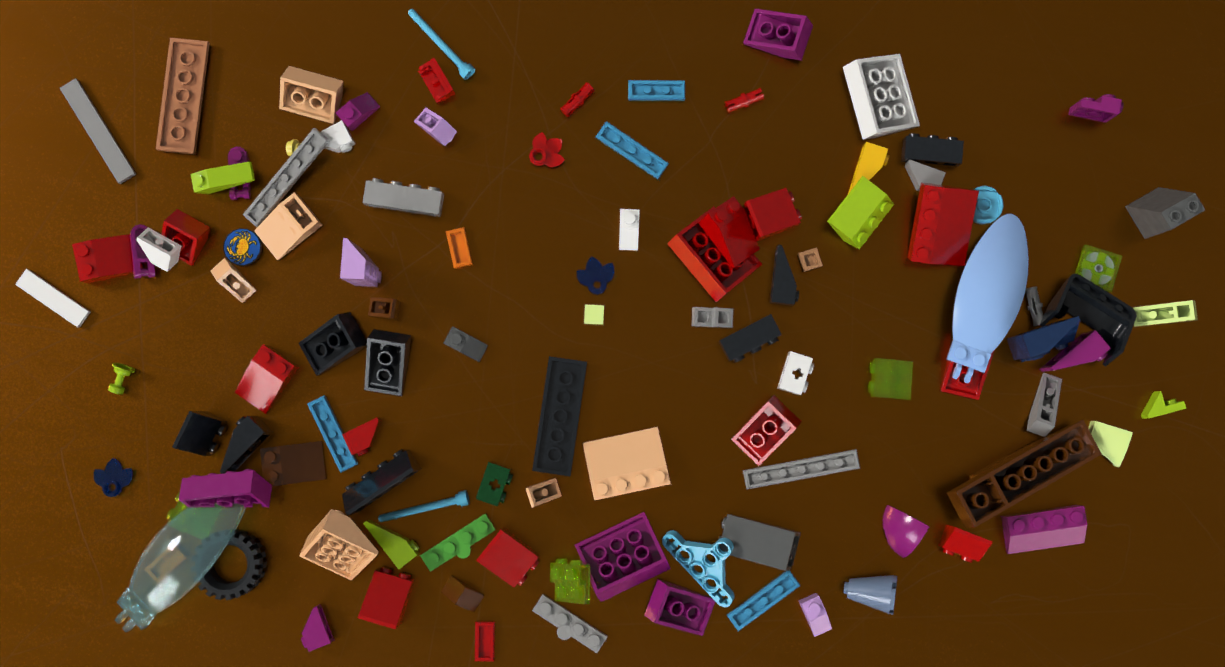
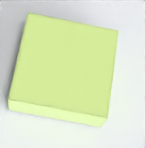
M585 305L584 324L603 325L604 305Z

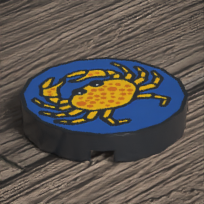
M239 228L227 235L223 244V251L225 257L231 263L246 267L260 258L263 245L255 232Z

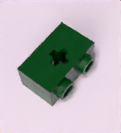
M488 462L476 499L494 506L504 503L507 492H504L506 484L510 485L513 474H511L512 469ZM497 479L500 487L494 490L491 482Z

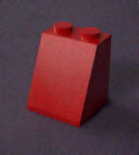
M787 188L762 195L744 203L743 208L747 213L757 242L796 227L801 223V213L799 209H795L793 202H795L794 196L791 191L788 192Z
M503 527L476 561L515 588L517 584L521 586L527 579L525 575L529 569L533 571L539 564L537 559L540 555Z
M382 566L381 569H376L360 609L358 619L397 629L402 623L415 579L410 578L411 575L404 572L399 574L392 573V569Z

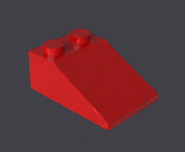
M734 196L709 212L698 222L732 268L760 250L747 213Z
M130 234L92 239L72 244L80 282L90 284L133 273ZM140 263V269H144L143 263Z
M994 351L991 353L985 373L974 370L969 383L964 382V376L968 367L962 366L960 376L954 379L952 376L957 363L947 360L941 391L979 400Z
M263 344L251 360L234 393L267 414L299 366L269 345Z
M773 395L731 440L760 466L796 430L802 421Z

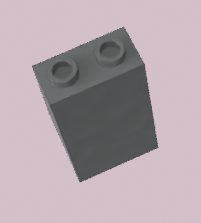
M1161 187L1125 206L1144 239L1172 230L1205 211L1195 193Z
M727 514V517H724L722 522L723 534L719 536L718 540L728 538L732 541L734 548L730 556L784 571L792 570L801 532L732 514ZM719 544L722 551L727 552L729 550L725 544Z

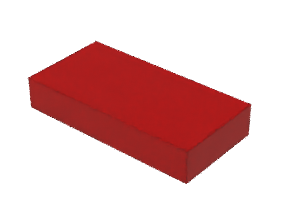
M495 621L475 622V661H495Z

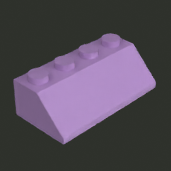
M343 238L340 278L354 286L378 287L382 277L379 268L362 248L349 239Z

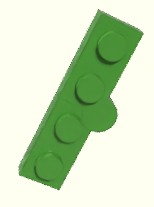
M485 513L420 556L431 572L456 555L462 559L467 558L471 554L470 546L495 531L496 528Z

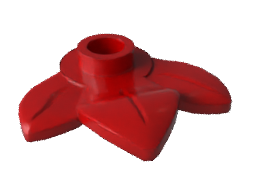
M543 132L534 137L532 141L533 149L529 154V159L533 165L542 166L545 164L552 168L561 165L565 161L558 154L562 147V139L552 138L547 140ZM541 154L542 159L537 160L535 156Z

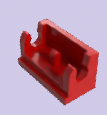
M435 58L419 67L418 72L437 104L455 95L453 88Z

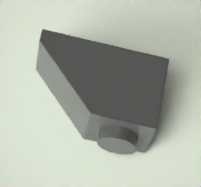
M453 326L444 341L445 345L478 362L481 361L488 347L487 344Z

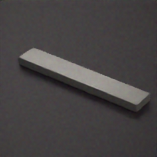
M75 78L62 86L60 90L117 182L122 184L136 175V172L79 80Z
M313 128L243 213V216L254 226L258 227L330 140L318 129Z
M857 449L747 469L743 470L746 489L860 469Z

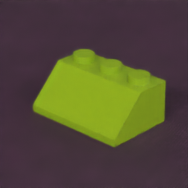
M862 176L827 222L844 242L860 249L891 210L894 203L885 192Z

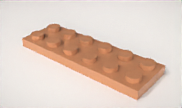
M170 37L156 150L196 155L210 45L208 41Z

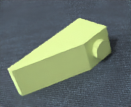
M1194 300L1133 307L1137 315L1134 327L1198 320L1196 302Z

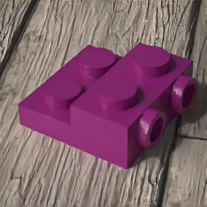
M1105 94L1097 100L1083 98L1070 107L1069 115L1106 123L1122 112L1123 102L1122 99H1117L1116 96L1111 94Z

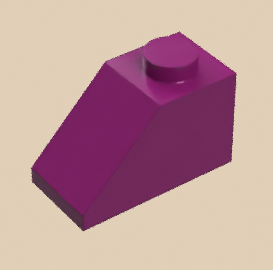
M367 92L349 100L336 114L351 131H354L380 106Z
M321 604L312 609L302 632L303 637H301L304 648L308 649V652L334 641Z

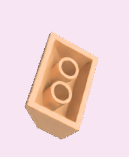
M288 66L280 80L279 109L334 124L337 117L336 112L339 110L342 100L344 81Z

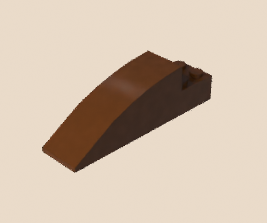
M1080 420L969 476L970 480L947 492V495L964 527L974 528L1100 456L1102 453L1084 420Z

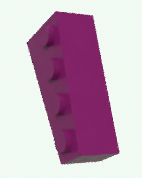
M245 469L242 472L227 471L225 474L210 473L207 476L192 475L189 478H182L179 501L189 508L214 507L215 504L223 507H233V504L253 507V504H262V507H269L272 485L252 469Z

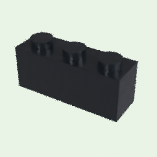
M912 133L902 141L901 162H907L910 159L921 164L958 167L962 164L964 141L958 140L957 137L939 139V136L936 135L920 137V134Z
M770 314L718 342L728 361L733 360L736 363L745 358L743 354L749 351L753 354L762 349L761 345L765 343L771 345L779 341L778 336L782 334Z

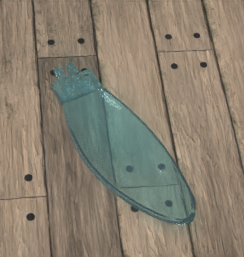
M215 504L214 507H188L169 521L156 534L141 555L133 572L129 588L125 590L117 601V604L123 611L118 614L115 621L120 624L126 617L129 616L131 618L123 626L125 632L133 629L135 625L141 630L147 628L157 613L176 603L204 577L235 532L245 512L246 507L244 505L233 504V507H223Z

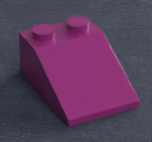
M754 9L743 44L783 58L802 61L813 25L808 17L804 15Z
M1096 330L1084 332L1071 342L1069 347L1061 350L1043 365L1040 370L1041 372L1053 371L1096 360L1099 362L1108 355L1106 352L1111 348Z
M657 579L644 616L656 624L703 636L715 601L706 595Z

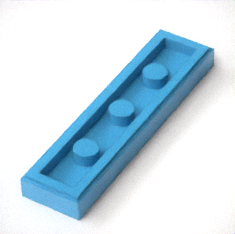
M607 121L596 135V138L657 180L669 165L668 162Z
M326 395L308 403L307 405L340 473L358 465L359 463L355 455H351L342 436L344 432Z
M790 570L785 571L729 612L727 617L735 628L740 631L801 585Z

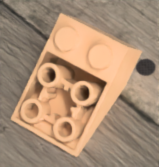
M294 192L281 202L254 232L279 261L323 224L302 198Z

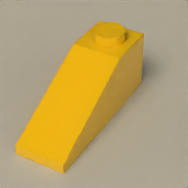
M869 142L863 145L848 194L862 176L870 180L883 165H887L889 155H887L888 148Z

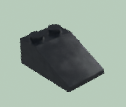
M347 312L337 314L300 341L299 345L316 376H319L367 346V340L352 313Z
M373 329L367 338L364 390L397 396L403 395L410 355L411 335Z
M189 411L172 447L202 456H211L218 448L217 441L219 437H222L227 429V426H225L227 421L207 411Z
M243 416L236 423L238 426L233 430L220 469L221 474H225L227 471L235 472L273 433L258 416Z

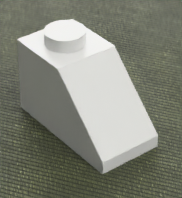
M342 120L321 131L330 140L324 149L345 153L353 148L352 146L355 145L349 130Z
M620 209L619 250L638 251L640 210Z
M149 227L137 237V242L152 264L168 272L178 262L181 245Z

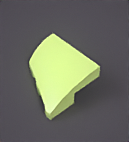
M1090 421L1088 429L1100 452L1113 463V466L1120 467L1133 432L1098 421Z

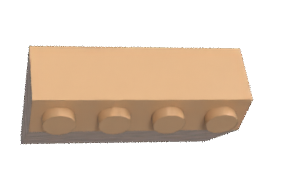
M658 427L583 443L594 500L671 484Z
M331 509L308 535L299 556L352 581L377 556L379 551L350 517L339 510Z

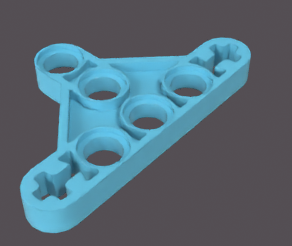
M674 530L668 531L662 538L663 546L721 607L730 606L735 595L726 584L725 559L733 551L734 545L732 541L728 538H721L714 544L686 541ZM719 544H725L729 550L727 552L722 551ZM681 551L688 552L690 557H682ZM707 555H713L716 561L710 562L707 559ZM694 565L701 566L703 572H697L694 569ZM708 579L714 580L715 583H716V586H715V587L710 586V585L708 584L707 580H708Z

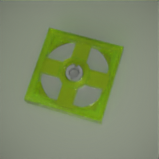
M1085 244L1083 245L1075 274L1083 276L1108 293H1111L1122 256Z

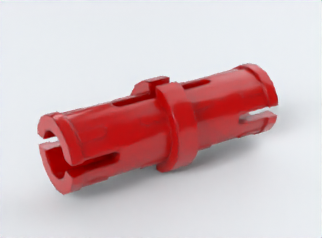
M586 82L560 108L562 113L569 117L579 106L582 107L584 101L595 92L594 88Z
M761 88L747 94L741 93L739 97L725 101L728 113L742 107L747 108L749 104L763 100L764 94L758 95L762 92Z

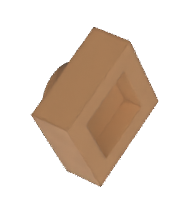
M817 248L798 253L803 272L823 266Z

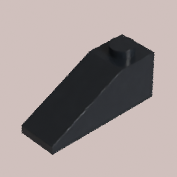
M777 245L770 303L793 306L795 302H798L799 290H796L797 285L782 245Z

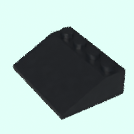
M399 450L393 455V460L390 462L387 460L383 461L377 466V471L374 473L371 471L367 472L361 477L362 481L358 484L353 482L345 488L346 492L342 494L347 516L360 512L422 469L410 450Z

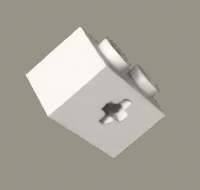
M792 351L788 352L777 389L796 395H801L802 392L805 393L808 387L807 376L808 374L811 375L814 368L813 358ZM798 369L801 377L795 379V375L792 372Z

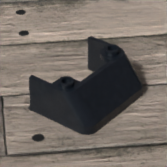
M1072 274L1049 303L1040 326L1044 327L1053 317L1061 319L1067 313L1074 317L1079 316L1080 321L1098 331V334L1111 348L1107 351L1108 355L1102 364L1107 366L1124 352L1137 315L1135 310L1128 304L1083 276Z

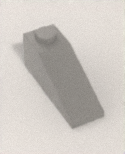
M1047 373L1042 374L1029 414L1027 431L1046 437L1055 427L1062 383L1061 378Z

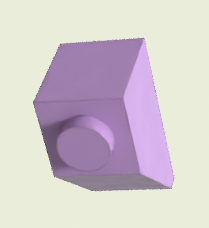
M425 108L414 121L444 146L451 142L457 133L446 120L428 108Z
M814 593L799 600V604L814 637L832 630L827 612L818 594Z

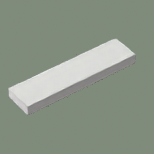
M29 269L24 271L15 284L76 327L80 328L90 314L89 310Z

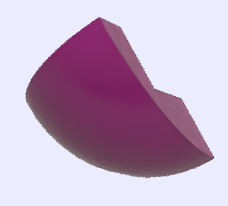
M887 505L883 515V529L887 542L894 552L905 558L917 547L929 526Z

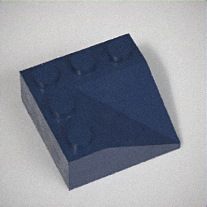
M1079 316L1060 320L1044 327L1006 338L1013 359H1020L1021 362L1036 360L1044 357L1045 354L1051 353L1050 350L1056 347L1057 350L1069 347L1068 343L1073 342L1080 322Z

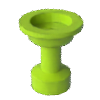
M112 363L117 377L114 384L109 385L108 391L123 395L125 390L122 386L124 378L134 373L135 369L125 364Z

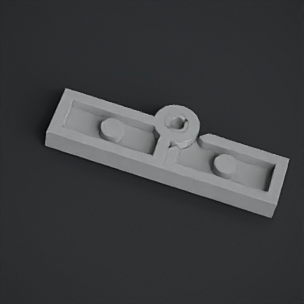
M542 594L532 610L558 628L557 635L560 639L567 640L572 637L595 653H598L608 637L544 594Z

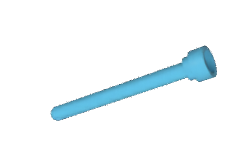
M414 9L408 11L409 16L458 67L461 77L464 80L470 78L474 74L475 68L471 64L464 63Z
M467 490L459 491L458 494H455V497L381 514L378 516V520L385 522L455 504L457 506L461 505V507L470 505Z

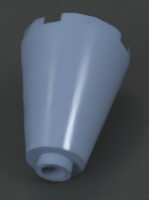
M897 576L851 578L849 582L844 584V594H847L848 599L893 615Z

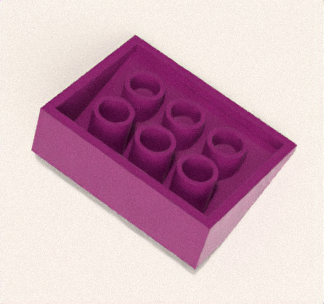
M645 512L575 544L600 602L671 569Z

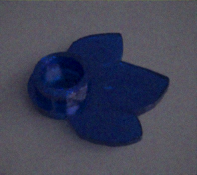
M594 257L588 260L586 270H577L578 281L582 285L588 286V289L593 294L603 293L606 290L607 283L614 276L613 263H608L602 267V264ZM600 282V288H595L593 286L594 283Z
M112 458L107 463L104 470H94L95 483L102 487L103 493L108 497L119 495L122 487L129 485L133 477V470L131 468L123 469L121 463L115 458ZM111 484L115 485L114 491L110 489Z

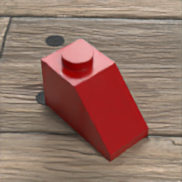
M380 417L342 434L351 455L357 454L360 457L368 453V449L373 447L382 422Z

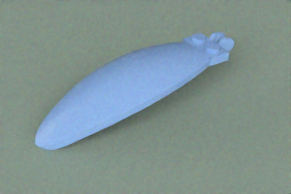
M1014 214L1001 216L987 229L973 249L958 284L953 310V341L946 360L957 363L952 376L954 379L960 376L962 366L968 367L964 376L965 383L970 382L974 370L985 373L991 353L1010 330L1024 298L1028 278V246L1024 226Z

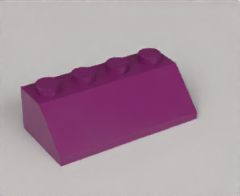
M1082 505L1001 515L1007 554L1082 544L1085 541L1087 520L1085 508Z

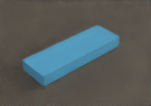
M628 80V100L685 101V81Z

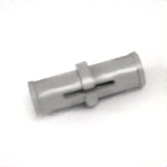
M1037 287L1027 288L1025 290L1029 304L1027 308L1031 312L1033 326H1040L1044 316L1042 311L1043 303H1040Z

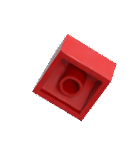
M176 209L164 220L161 235L181 245L179 259L192 266L208 240L210 227Z
M946 524L938 546L944 548L942 552L952 556L955 553L962 555V560L972 563L973 560L979 562L991 546L992 541Z

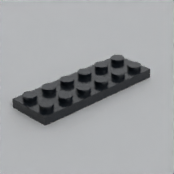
M549 356L532 471L571 476L587 362Z

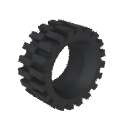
M227 529L213 533L210 537L204 538L201 541L203 544L196 547L195 551L198 553L193 555L191 560L195 561V565L191 566V572L196 571L197 576H194L193 579L195 582L200 581L201 584L198 587L201 591L206 589V595L210 597L215 595V599L221 600L226 598V600H231L249 593L254 587L258 586L260 583L259 579L264 577L265 572L262 570L267 567V562H263V557H266L265 551L261 552L260 548L263 546L261 542L256 543L254 541L256 539L254 535L249 536L247 535L248 532L244 530ZM224 545H233L240 548L247 558L246 573L237 582H229L222 579L215 570V555Z

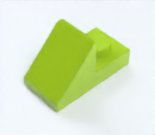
M1154 391L1141 417L1142 419L1157 417L1186 409L1184 401H1177L1176 398L1164 401L1162 392Z

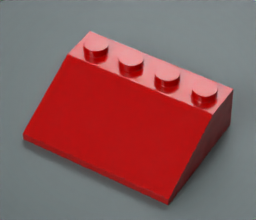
M921 182L907 258L913 262L965 266L979 190Z
M713 206L677 233L667 244L714 301L717 302L758 269L762 263L753 254L736 267H731L698 223L715 209Z

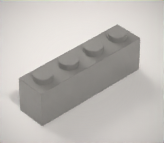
M372 178V181L366 180L363 204L370 207L441 217L444 194L436 187H428L427 190L421 189V186L416 184H410L407 187L402 186L400 182L391 181V184L383 183L381 179Z

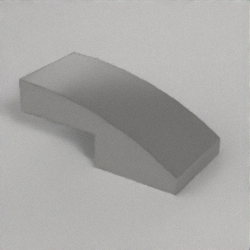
M692 307V326L733 328V309Z

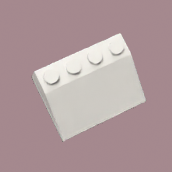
M900 54L856 59L843 67L863 140L920 126Z

